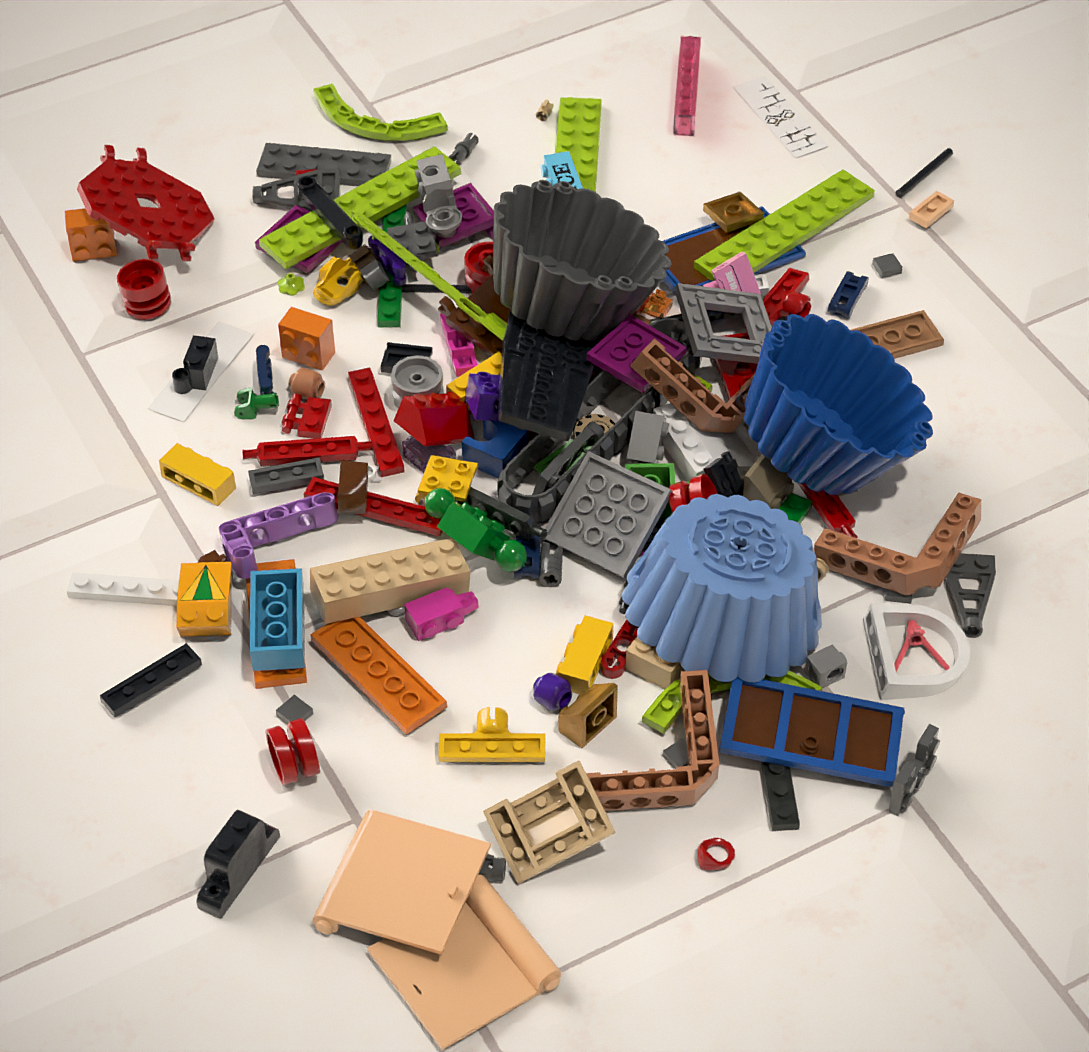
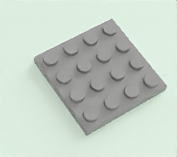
M588 451L545 528L548 533L544 540L563 547V549L626 579L627 574L635 564L664 511L672 490Z

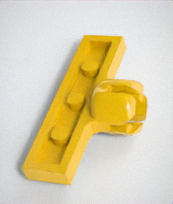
M486 707L477 713V730L474 733H439V762H545V733H511L508 730V713L502 708L495 707V719H490V707Z

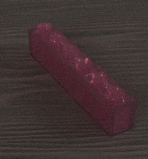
M680 37L673 135L694 136L701 37Z

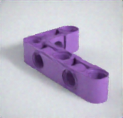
M324 492L222 523L218 529L223 551L228 561L232 562V569L236 576L241 579L251 578V571H258L253 547L335 523L338 520L335 498L332 493Z

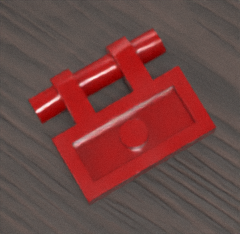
M293 394L292 399L287 403V414L283 416L281 422L283 425L282 432L289 434L291 429H296L298 437L322 438L332 407L331 399L309 397L306 403H301V395ZM296 414H303L302 418H296Z

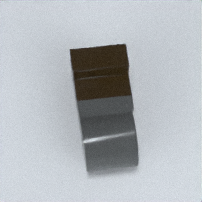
M366 244L348 255L374 291L390 281L376 255Z

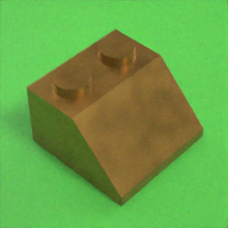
M615 683L593 684L587 691H582L575 702L569 707H564L559 713V732L580 748H584L617 717L618 685Z

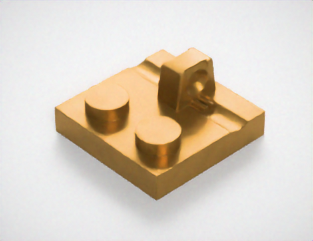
M741 191L703 203V211L726 233L753 225L764 218V212Z

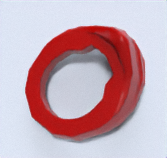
M711 838L702 841L697 851L700 869L721 870L730 866L735 858V849L731 843L722 838ZM713 846L722 847L727 851L728 858L722 862L717 861L707 850Z

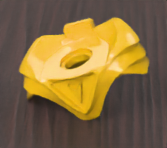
M333 257L319 270V282L313 290V295L319 302L325 305H335L354 294L365 278L350 257L346 260ZM344 278L348 280L346 286H340L337 280Z

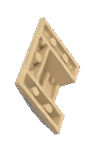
M579 760L555 772L556 779L517 800L510 802L506 798L483 810L517 884L532 878L616 833Z

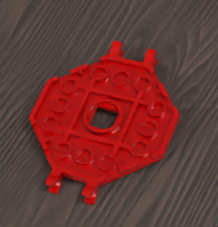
M104 145L105 155L100 157L102 164L83 178L77 187V191L89 216L97 221L100 218L110 223L109 228L124 236L130 234L137 238V243L146 248L149 259H158L157 249L163 248L178 249L182 261H191L190 251H195L196 248L192 242L202 236L204 230L209 229L215 219L202 193L149 164L145 148H137L136 153L138 157L133 158L132 161H125L123 159L115 160L113 145ZM137 198L147 199L156 204L158 208L141 207Z

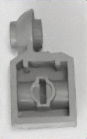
M443 155L417 160L418 169L414 171L417 183L419 184L418 190L424 211L427 213L426 224L438 236L443 238L451 237L456 233V229L462 221V213L456 207L453 188Z

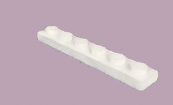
M72 572L67 588L68 598L177 606L179 580Z

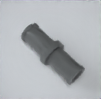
M468 133L462 142L457 143L455 150L448 157L454 162L457 161L456 164L460 165L464 158H468L471 155L472 149L478 144L479 138L476 134L471 138L473 133Z

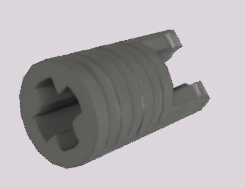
M544 542L541 544L539 580L546 587H555L562 581L563 547L558 546L554 554H550V544Z

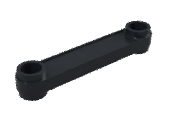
M312 176L301 177L297 184L300 198L313 209L348 249L356 250L360 248L363 243L361 227L356 225L316 182L315 178Z

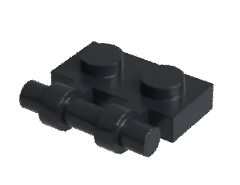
M730 451L722 453V458L715 459L703 469L705 475L711 479L718 494L727 498L733 495L743 496L744 478L740 477L737 470V461L732 458Z

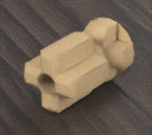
M545 100L539 107V111L536 112V118L540 121H546L554 104L549 103V100Z

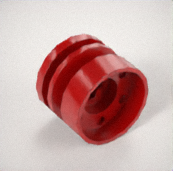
M151 259L134 260L119 270L117 283L122 294L125 310L129 316L135 319H152L162 315L169 309L171 294L166 282L164 269L159 262Z

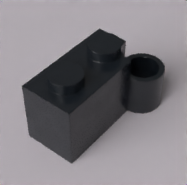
M193 335L183 360L184 368H178L172 373L174 390L177 393L186 394L192 389H207L218 360L216 338Z

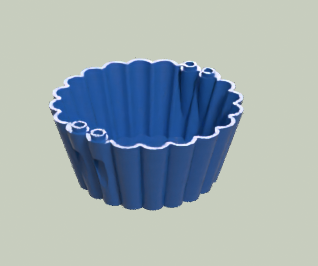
M790 314L786 321H774L771 331L766 333L756 373L750 384L744 404L746 409L744 421L749 426V436L758 443L757 446L760 453L770 458L772 465L781 472H787L794 482L799 484L805 483L813 491L820 492L824 490L830 495H838L841 492L851 494L874 481L893 467L926 449V440L933 435L932 426L928 423L933 419L931 410L923 403L926 398L924 392L912 383L913 379L910 372L904 366L895 363L894 357L887 349L874 345L872 340L864 333L857 330L850 331L846 325L838 320L832 319L826 322L815 314H808L805 319L799 315Z

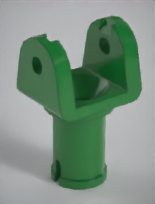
M251 387L239 390L236 398L241 405L235 407L234 415L238 419H256L259 409L279 407L278 395L276 392L257 395Z

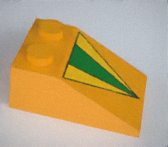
M232 562L181 563L176 628L180 637L231 635Z

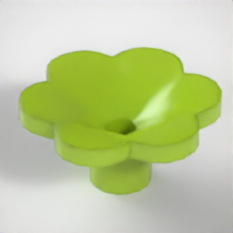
M293 273L286 274L285 278L279 279L277 282L281 294L287 293L290 296H294L305 289L303 278L300 276L295 277Z

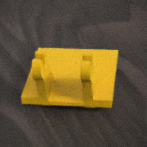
M431 455L418 487L415 501L419 504L421 499H423L425 503V498L431 490L445 488L452 492L456 500L465 502L477 471L478 463Z

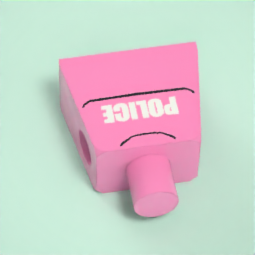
M740 252L711 270L715 280L703 285V287L761 294L748 257L744 252Z

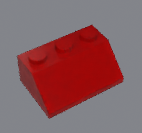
M452 392L403 396L393 420L423 446L461 443L465 437L474 439L468 407L460 400L457 394Z

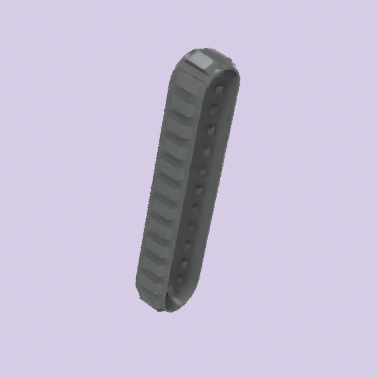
M664 318L649 325L687 347L686 354L679 361L689 373L694 375L695 370L700 368L702 357L694 356L684 321L678 318ZM604 370L587 386L575 426L582 417L591 414L623 381ZM652 386L588 451L610 461L631 438L635 412L653 414L654 408L665 405L668 400ZM539 433L507 464L505 470L501 471L497 482L499 501L531 516L536 524L546 522L552 517L587 454L586 452L546 492L537 495H524L515 492L514 489L534 470L535 465L546 458L562 442V440L553 437H544Z

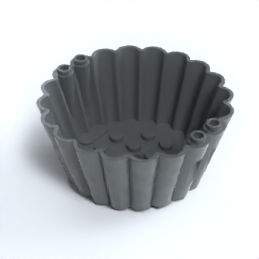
M546 180L533 182L531 187L522 184L515 185L513 192L501 193L500 202L494 205V291L500 295L501 303L512 309L511 312L515 317L526 320L531 327L540 330L544 329L548 334L556 337L565 336L574 341H578L581 338L588 341H596L599 337L605 338L629 315H633L666 278V271L672 264L671 260L666 256L669 248L664 242L658 240L659 232L652 226L644 224L643 217L638 213L625 210L624 206L618 201L611 198H601L599 194L590 189L580 188L577 190L566 181H560L553 186Z

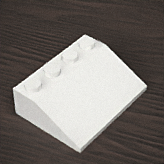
M671 403L653 409V414L665 416L666 422L669 423L668 435L663 437L662 444L687 481L692 477L705 474L703 469L715 459L722 458L721 454L730 451L732 458L736 459L740 477L744 476L756 462L735 431L732 433L701 431Z

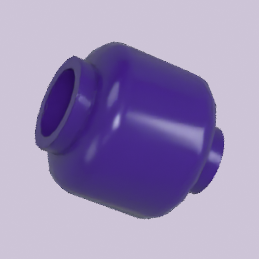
M546 673L542 677H538L533 684L534 700L551 711L563 709L572 699L570 683L554 673Z

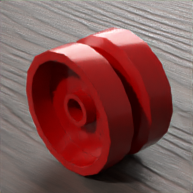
M493 242L478 243L470 247L465 253V284L470 287L472 293L491 276L481 268L485 265L483 260L488 255L493 257Z
M701 474L692 477L689 484L686 481L671 484L669 489L672 492L669 496L672 513L678 506L688 505L694 498L708 499L709 496L718 494L711 479L707 475Z
M302 718L288 723V737L284 729L279 725L266 729L265 734L269 752L283 786L297 781L298 768L306 778L320 773L316 748L308 727Z

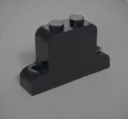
M237 809L205 852L204 865L207 879L197 895V908L222 919L280 838L279 829Z

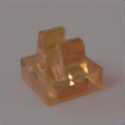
M657 289L656 294L652 293L642 313L655 318L658 316L663 318L672 308L673 299L667 298L665 291Z

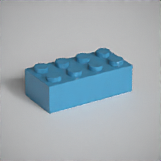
M302 568L251 571L250 657L253 671L305 668L304 582Z

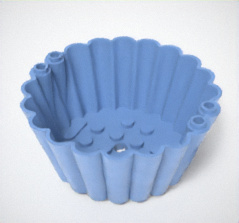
M714 494L709 496L708 499L694 498L688 505L678 506L673 514L666 519L649 547L627 574L628 585L622 593L623 601L629 605L625 613L626 619L631 624L639 627L637 636L643 643L656 646V652L660 658L667 662H680L681 667L685 671L707 670L711 677L722 682H729L739 677L743 681L755 683L761 681L765 674L771 677L786 675L789 671V665L800 666L804 664L807 651L813 650L819 645L818 631L822 627V616L818 598L817 559L813 552L812 540L803 534L802 526L799 523L788 520V516L784 511L775 508L770 509L769 505L763 501H749L740 495H733L727 498L720 494Z

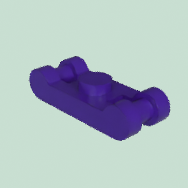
M371 235L368 238V245L383 268L393 276L394 284L398 286L406 284V263L378 239L372 240Z

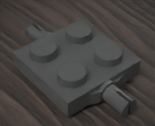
M408 214L409 221L407 220V215L403 217L405 225L387 228L388 235L419 260L423 261L427 258L437 257L433 231L428 227L426 221L413 223L412 215Z

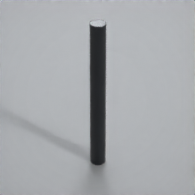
M945 149L895 192L896 196L902 198L953 155L952 149Z
M434 284L402 285V292L444 293ZM452 285L460 293H472L468 285Z

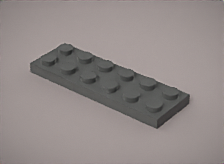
M265 143L256 173L257 177L284 179L296 176V170L340 169L341 185L360 186L389 170L391 154Z

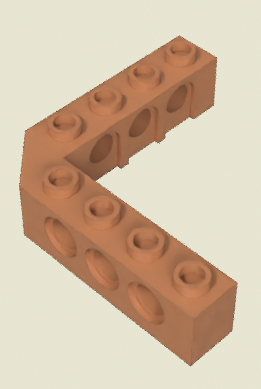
M656 339L631 364V367L701 431L732 433L744 420L746 410L744 404L755 373L725 403L718 395H714L700 383L701 380L698 377L695 378L689 373L680 361L677 362L664 350L665 347Z
M958 492L917 558L826 528L814 544V553L816 558L824 560L831 571L903 595L916 593V589L927 586L930 589L941 586L980 523L981 499Z
M707 670L681 672L680 693L689 766L658 771L652 768L649 771L628 773V770H624L622 773L602 775L601 772L586 773L605 811L694 805L718 779L719 757Z

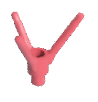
M915 620L908 621L907 636L894 663L896 672L908 647L920 644L924 645L945 670H948V664L923 636L925 631L917 625Z

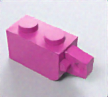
M443 588L404 604L405 620L418 641L457 627L464 623V616L479 608L478 599L472 591L456 595L449 588Z

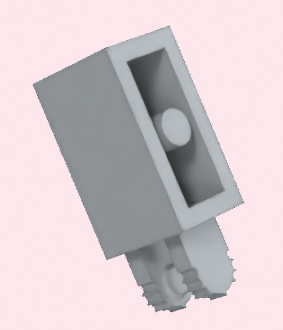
M639 411L635 412L627 459L633 461V464H652L663 460L665 447L661 446L663 437H667L669 431V423L666 422L665 416Z

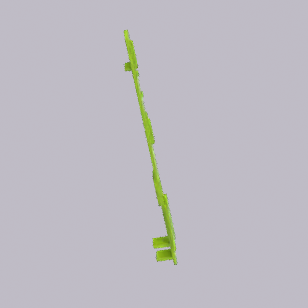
M361 213L353 214V220L372 234V240L378 239L455 301L460 309L475 321L483 324L503 341L506 322L494 313L486 314L478 305L471 302L440 277L430 266L419 260Z

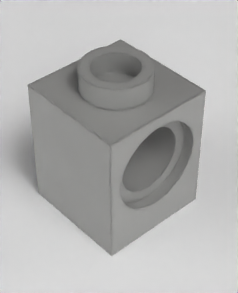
M832 644L806 657L805 673L813 683L825 688L845 678L847 659Z

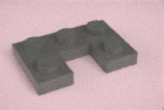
M932 724L927 726L917 743L913 762H905L895 778L888 812L899 816L903 808L908 809L914 797L913 791L915 788L920 789L926 775L924 773L927 769L931 771L937 760V756L934 754L940 744V740L937 739L938 727Z

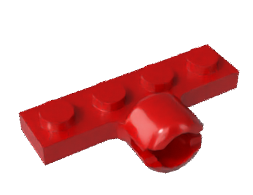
M788 268L763 298L771 326L781 316L788 317L790 314H796L805 319L810 313L812 306L808 301L811 298L808 295L799 293L810 280L809 273Z

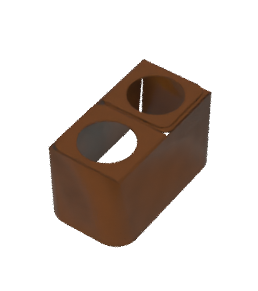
M341 460L338 513L366 514L368 463Z

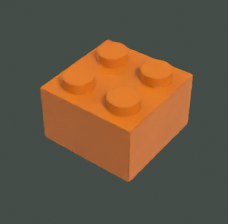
M86 208L65 211L66 232L73 262L117 256L115 232L109 228L110 223L101 218L98 221L91 218Z
M290 307L278 323L282 357L323 371L336 353L332 319Z

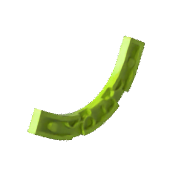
M333 83L313 88L318 104L330 120L343 129L365 138L393 141L418 140L419 138L448 131V124L440 112L414 119L393 120L392 123H383L378 118L366 115L361 117L355 114L354 109L342 100Z
M788 671L786 675L781 677H771L765 674L763 680L822 691L823 688L791 671ZM708 673L710 694L731 689L732 681L722 682L714 679ZM679 680L674 681L664 689L642 715V722L663 734L683 712Z

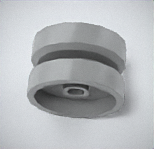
M407 357L400 360L392 369V396L394 405L399 408L403 396L444 393L442 368L435 360L429 357Z

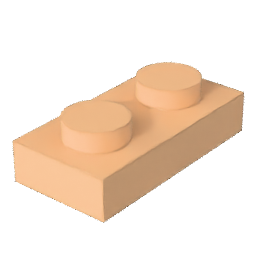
M936 191L910 211L909 219L928 228L953 208L954 200Z

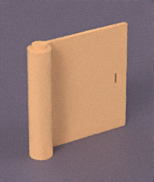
M368 810L344 854L312 921L316 929L324 934L335 933L340 925L442 955L490 850L491 843L379 811Z
M483 875L477 876L442 955L387 938L367 948V951L441 1050L542 992L553 990L559 985L562 975L560 969Z

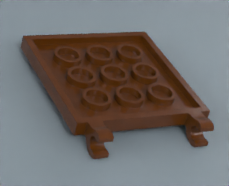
M488 255L483 260L485 265L481 269L491 276L468 299L478 305L486 314L494 313L507 323L510 308L501 303L500 295L494 291L493 257ZM444 296L439 301L441 306L438 310L447 316L446 323L490 357L497 352L502 353L503 341L483 324L475 321L462 309L456 308L453 301L447 296Z

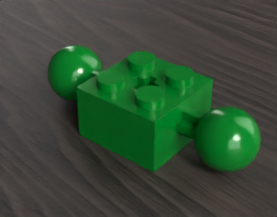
M435 488L427 494L424 503L425 509L431 517L441 519L437 527L471 553L493 561L496 560L497 565L508 572L517 571L524 566L527 559L525 547L516 540H509L511 536L503 531L505 526L494 519L492 521L486 517L488 514L476 506L474 508L465 502L462 505L456 503L454 495L448 489Z

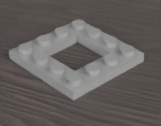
M677 283L674 291L694 356L759 363L764 337L772 329L761 294ZM706 310L742 314L750 340L714 335Z

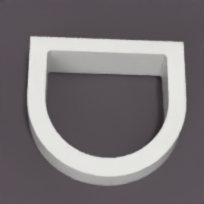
M870 603L863 621L881 700L933 696L948 690L958 682L969 663L970 646L965 633L955 621L944 613L923 605ZM915 620L917 625L937 632L952 648L954 654L953 666L949 670L937 675H897L886 627L907 625L908 621Z

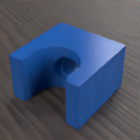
M483 420V438L487 441L480 442L471 437H465L461 442L462 460L478 463V470L499 479L501 471L505 470L507 464L528 444V430H521L516 426L501 421Z

